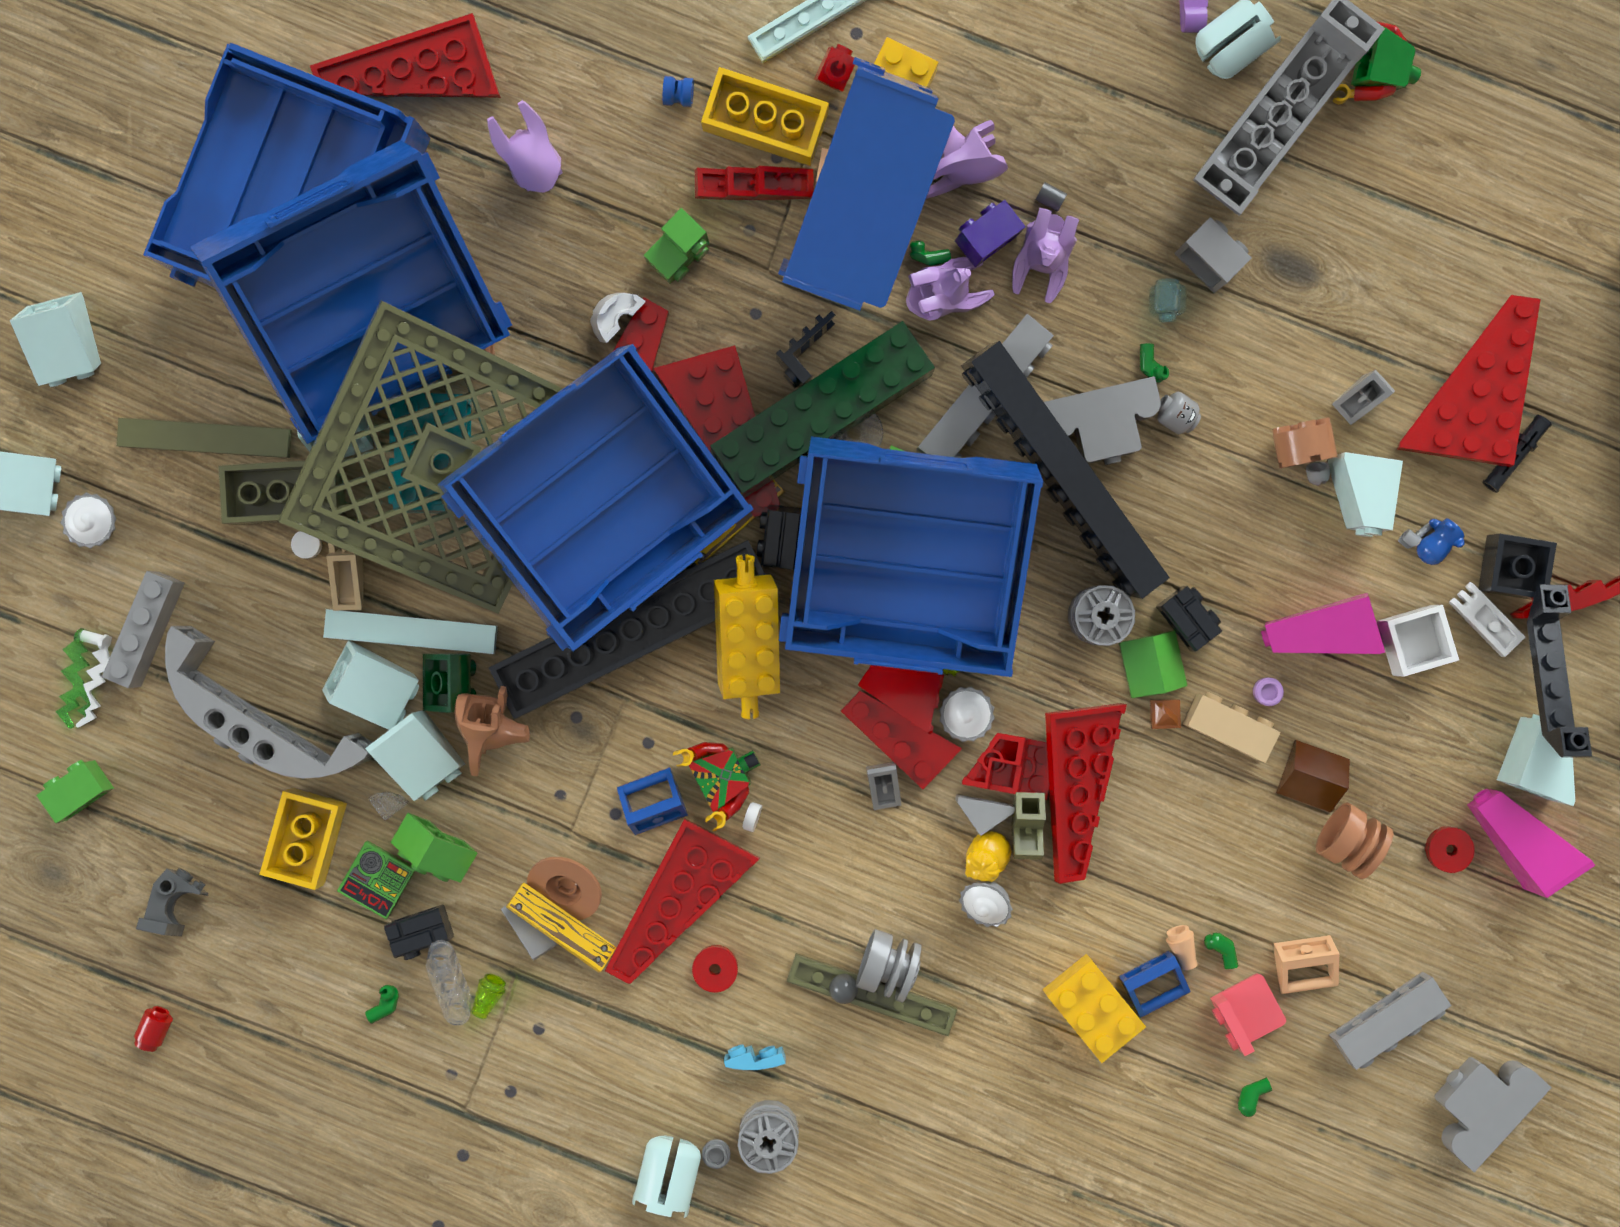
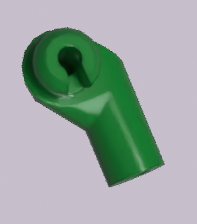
M1140 344L1139 367L1141 372L1148 378L1155 376L1157 383L1166 380L1169 377V369L1167 366H1162L1154 360V344Z
M391 985L381 987L379 990V994H381L379 1005L365 1012L369 1023L373 1024L395 1012L399 998L396 987Z

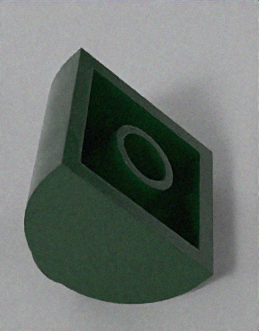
M423 654V711L454 713L458 694L476 695L475 689L471 688V676H474L476 673V663L471 659V654Z

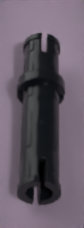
M1537 414L1522 434L1519 433L1514 466L1496 465L1487 478L1483 480V485L1489 490L1498 493L1499 489L1517 469L1530 451L1534 452L1538 447L1536 443L1548 428L1552 426V423L1545 417Z

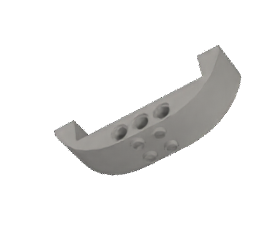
M1332 0L1217 146L1193 181L1240 216L1259 192L1258 189L1385 28L1349 0Z
M192 626L170 627L165 644V665L168 681L175 698L184 712L200 728L215 737L213 741L225 749H234L239 753L238 757L242 761L251 765L255 763L283 776L303 779L320 778L340 773L373 758L365 749L373 742L359 733L344 736L333 754L329 755L202 674L197 669L215 641Z

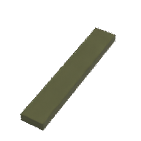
M118 418L116 446L290 458L292 430Z
M796 953L787 982L831 997L829 986L835 976L848 974L857 980L858 974ZM880 982L879 987L874 993L858 988L856 998L850 1002L851 1004L948 1037L958 1010L957 1007L910 991L903 1003L895 1000L897 987L894 988L892 995L887 998L884 996L885 983Z

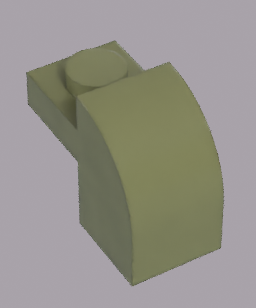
M1016 792L1013 801L1015 811L1012 814L1014 859L1042 860L1044 856L1043 826L1046 820L1045 793Z

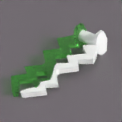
M80 628L75 632L74 641L63 649L74 662L61 670L72 683L73 689L59 696L67 705L55 712L69 729L74 728V724L67 712L80 706L76 701V698L80 696L87 705L77 710L84 717L76 724V727L79 728L97 718L92 710L101 707V705L92 695L91 691L106 682L102 678L101 673L104 672L110 658L108 647L111 644L112 637L109 635H101ZM83 642L98 645L100 649L92 654L101 664L86 671L93 679V681L87 683L77 673L90 666L81 655L88 652L82 644Z

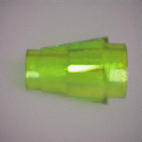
M485 974L484 978L479 980L471 1010L474 1016L486 1019L506 991L504 988L506 982L501 977L494 974Z

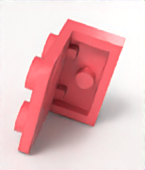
M1259 973L1210 998L1215 1007L1212 1009L1214 1017L1219 1025L1224 1024L1228 1031L1225 1037L1233 1051L1238 1049L1244 1056L1255 1051L1251 1042L1286 1023V1018L1265 978Z

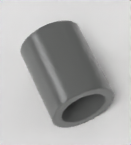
M1044 182L1035 200L1058 212L1067 193Z

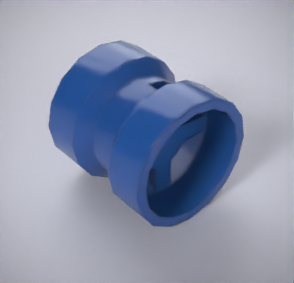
M664 76L663 105L672 106L674 103H678L683 107L692 108L694 78L685 77L683 80H676L674 76Z

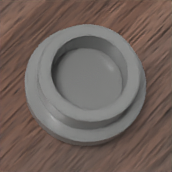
M710 1140L703 1147L702 1159L710 1168H722L729 1162L730 1148L722 1140Z

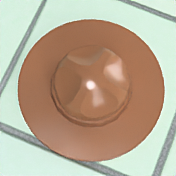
M564 857L542 859L532 867L527 877V885L578 921L593 915L600 905L602 892L598 880L589 869L572 859Z

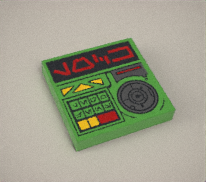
M366 841L337 892L384 919H388L414 875L415 870L411 868L410 864L370 841Z

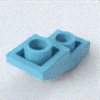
M742 1044L728 1050V1054L724 1057L725 1067L739 1070L768 1069L786 1064V1055L782 1046L775 1048L773 1045L761 1049L759 1055L755 1056L752 1045L744 1047Z

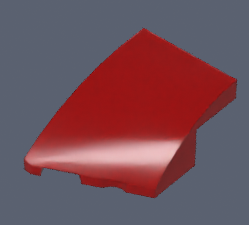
M871 665L858 683V686L928 734H932L934 729L932 726L934 709L938 708L939 691L942 688L944 675H938V673Z
M997 733L985 752L977 759V763L968 775L963 778L962 784L1011 794L1016 792L1045 793V800L1049 801L1047 742Z

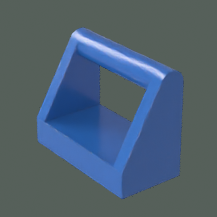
M670 767L617 787L627 825L634 835L688 816ZM668 780L673 797L637 811H632L627 795Z
M1170 951L1118 976L1140 1018L1191 992L1175 956ZM1173 970L1180 985L1140 1005L1134 989Z

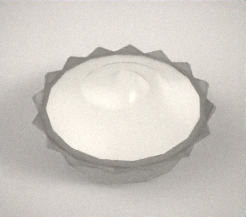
M86 492L82 496L75 495L74 499L68 501L66 508L61 511L63 518L60 523L64 527L63 534L68 536L70 542L76 543L79 547L86 546L91 549L94 546H101L104 541L110 539L111 533L115 530L116 517L114 515V508L109 505L107 499L101 498L98 494L91 495Z
M972 686L968 688L960 687L956 691H950L948 697L943 699V705L939 709L941 714L940 722L944 726V731L949 733L952 739H959L962 742L967 740L974 742L977 738L984 737L985 733L991 729V723L995 719L993 715L994 706L990 703V697L985 696L982 690H975Z
M977 881L965 886V889L960 892L961 898L959 902L962 904L961 910L967 913L968 918L974 919L976 924H983L986 927H998L1000 924H1006L1007 919L1011 918V911L1013 909L1010 905L1008 893L999 884L990 881Z

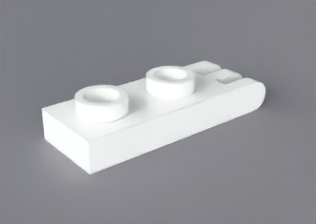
M1469 582L1465 587L1472 596L1470 597L1465 591L1461 590L1457 596L1464 604L1462 605L1455 598L1450 600L1449 604L1501 657H1506L1525 636L1473 583Z

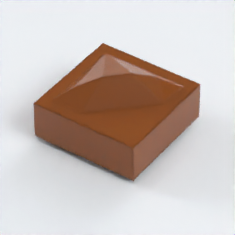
M1180 699L1150 700L1151 729L1181 728Z

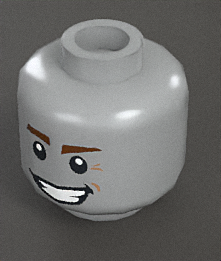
M1175 392L1170 396L1165 395L1160 400L1161 406L1157 416L1158 422L1175 434L1190 433L1198 425L1201 419L1199 405L1185 394Z

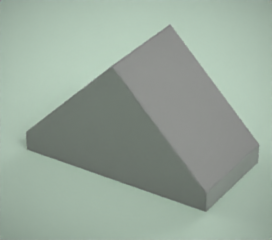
M1374 370L1360 377L1332 405L1352 425L1392 395L1395 390L1377 370Z
M889 762L867 766L866 770L873 809L879 810L901 806L895 763Z
M956 794V802L980 836L1005 820L1015 811V807L1012 804Z

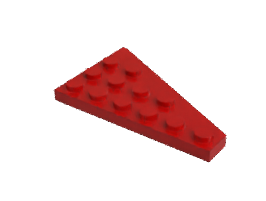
M1511 295L1399 442L1397 450L1506 467L1514 466L1541 299Z

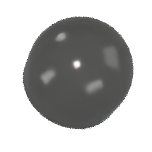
M839 974L830 982L829 991L834 1001L840 1004H848L856 998L858 988L856 987V980L852 976Z

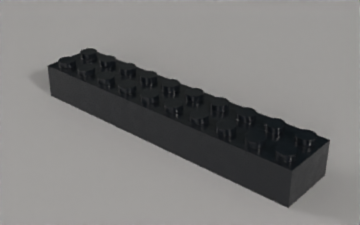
M997 341L987 345L963 363L961 367L964 370L962 376L971 387L975 385L981 393L979 400L987 410L992 409L998 417L996 423L1005 434L1009 432L1015 440L1012 444L1021 457L1026 456L1030 463L1037 464L1043 481L1049 487L1046 489L1047 494L1053 502H1059L1065 510L1063 516L1071 526L1076 525L1082 534L1079 537L1088 549L1093 548L1098 555L1096 558L1098 565L1105 572L1109 571L1115 580L1112 581L1114 587L1124 591L1129 597L1143 599L1170 578L1002 343Z
M749 540L677 574L636 607L637 609L634 611L629 610V608L574 651L568 647L562 651L557 643L549 637L488 667L498 688L500 689L501 686H505L507 689L506 705L513 719L520 718L715 622L714 580L737 578V556L742 555L743 560H745V554L754 556V576L766 575Z

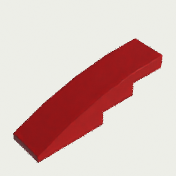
M761 165L756 168L728 166L726 169L699 167L695 169V199H811L814 192L813 169Z
M1620 575L1603 584L1602 580H1588L1574 589L1571 584H1565L1568 585L1571 611L1586 608L1620 594ZM1533 600L1511 612V617L1528 618Z

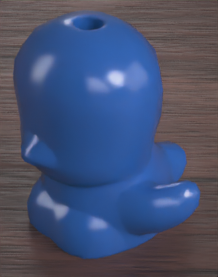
M1448 518L1443 521L1437 519L1429 521L1430 526L1435 531L1424 537L1420 544L1417 545L1418 557L1424 563L1438 565L1450 553L1453 546L1458 548L1464 546L1465 536L1463 531Z

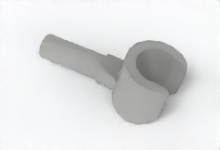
M1427 523L1416 533L1407 529L1399 537L1398 542L1407 549L1420 544L1422 537L1432 527Z

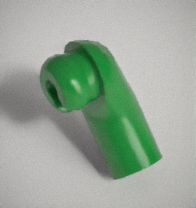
M912 241L910 243V257L922 264L933 266L944 264L951 260L949 249L927 251L923 241Z
M1216 932L1213 935H1206L1204 938L1205 947L1208 950L1214 949L1222 954L1224 969L1239 967L1235 945L1231 939Z
M1267 1077L1242 1088L1238 1100V1108L1243 1116H1254L1259 1096L1272 1091Z

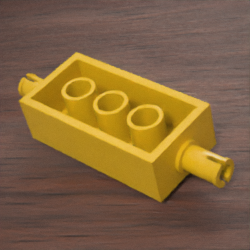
M745 554V560H743L742 555L736 557L737 578L714 580L718 686L723 699L741 698V717L749 720L750 712L753 719L759 717L758 696L780 693L778 588L772 575L754 576L755 557Z

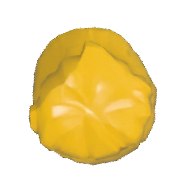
M987 831L982 836L980 834L977 835L966 853V877L982 882H993L996 880L999 873L1006 868L1011 858V846L1008 840L1002 834L994 831Z

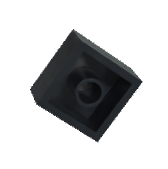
M1500 533L1487 535L1478 589L1481 592L1533 600L1538 585H1550L1557 543Z

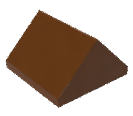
M1295 740L1276 793L1331 813L1349 789L1350 759Z

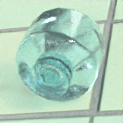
M1178 279L1157 280L1156 284L1149 289L1150 314L1158 316L1160 322L1176 321V316L1182 315L1186 311V287L1179 284Z

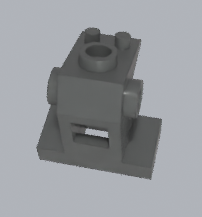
M178 868L177 871L166 869L154 882L144 918H139L136 929L166 936H182L185 925L180 924L175 918V903L178 898L187 893L208 896L209 893L203 890L206 884L197 880L193 883L191 881L193 876L181 868Z

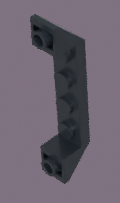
M1538 585L1527 619V629L1542 735L1562 758L1592 757L1588 727H1575L1560 625V619L1571 614L1568 585Z

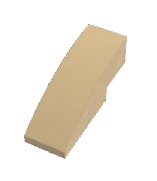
M328 543L329 554L327 555L333 611L362 610L364 593L363 557Z

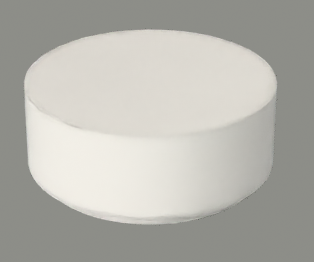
M299 531L292 538L291 548L298 557L311 559L320 553L322 540Z
M754 802L750 803L742 827L744 830L754 832L762 805Z

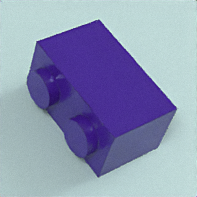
M1003 200L997 206L994 202L980 212L982 217L976 221L971 218L959 227L961 233L955 239V242L975 268L1018 237L1026 227L1006 200Z

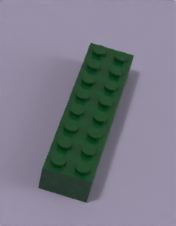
M901 321L710 445L711 454L745 499L800 463V456H808L811 436L828 439L840 437L930 378L935 370V366L906 324Z

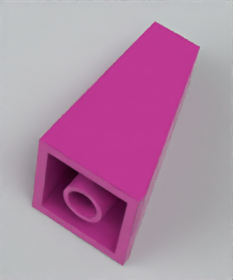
M1368 593L1266 622V630L1261 631L1265 647L1271 646L1273 653H1385Z
M1492 789L1481 790L1473 796L1474 800L1467 804L1524 890L1548 898L1595 866L1591 859L1500 791Z

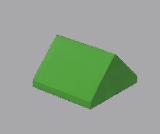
M1175 630L1119 642L1131 698L1163 694L1188 686Z

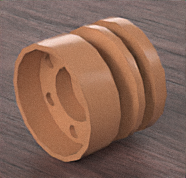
M1346 802L1338 807L1327 820L1318 837L1316 852L1334 864L1341 862L1344 870L1351 872L1359 879H1365L1378 868L1387 855L1393 839V829L1385 824H1381L1375 818L1367 820L1365 812Z

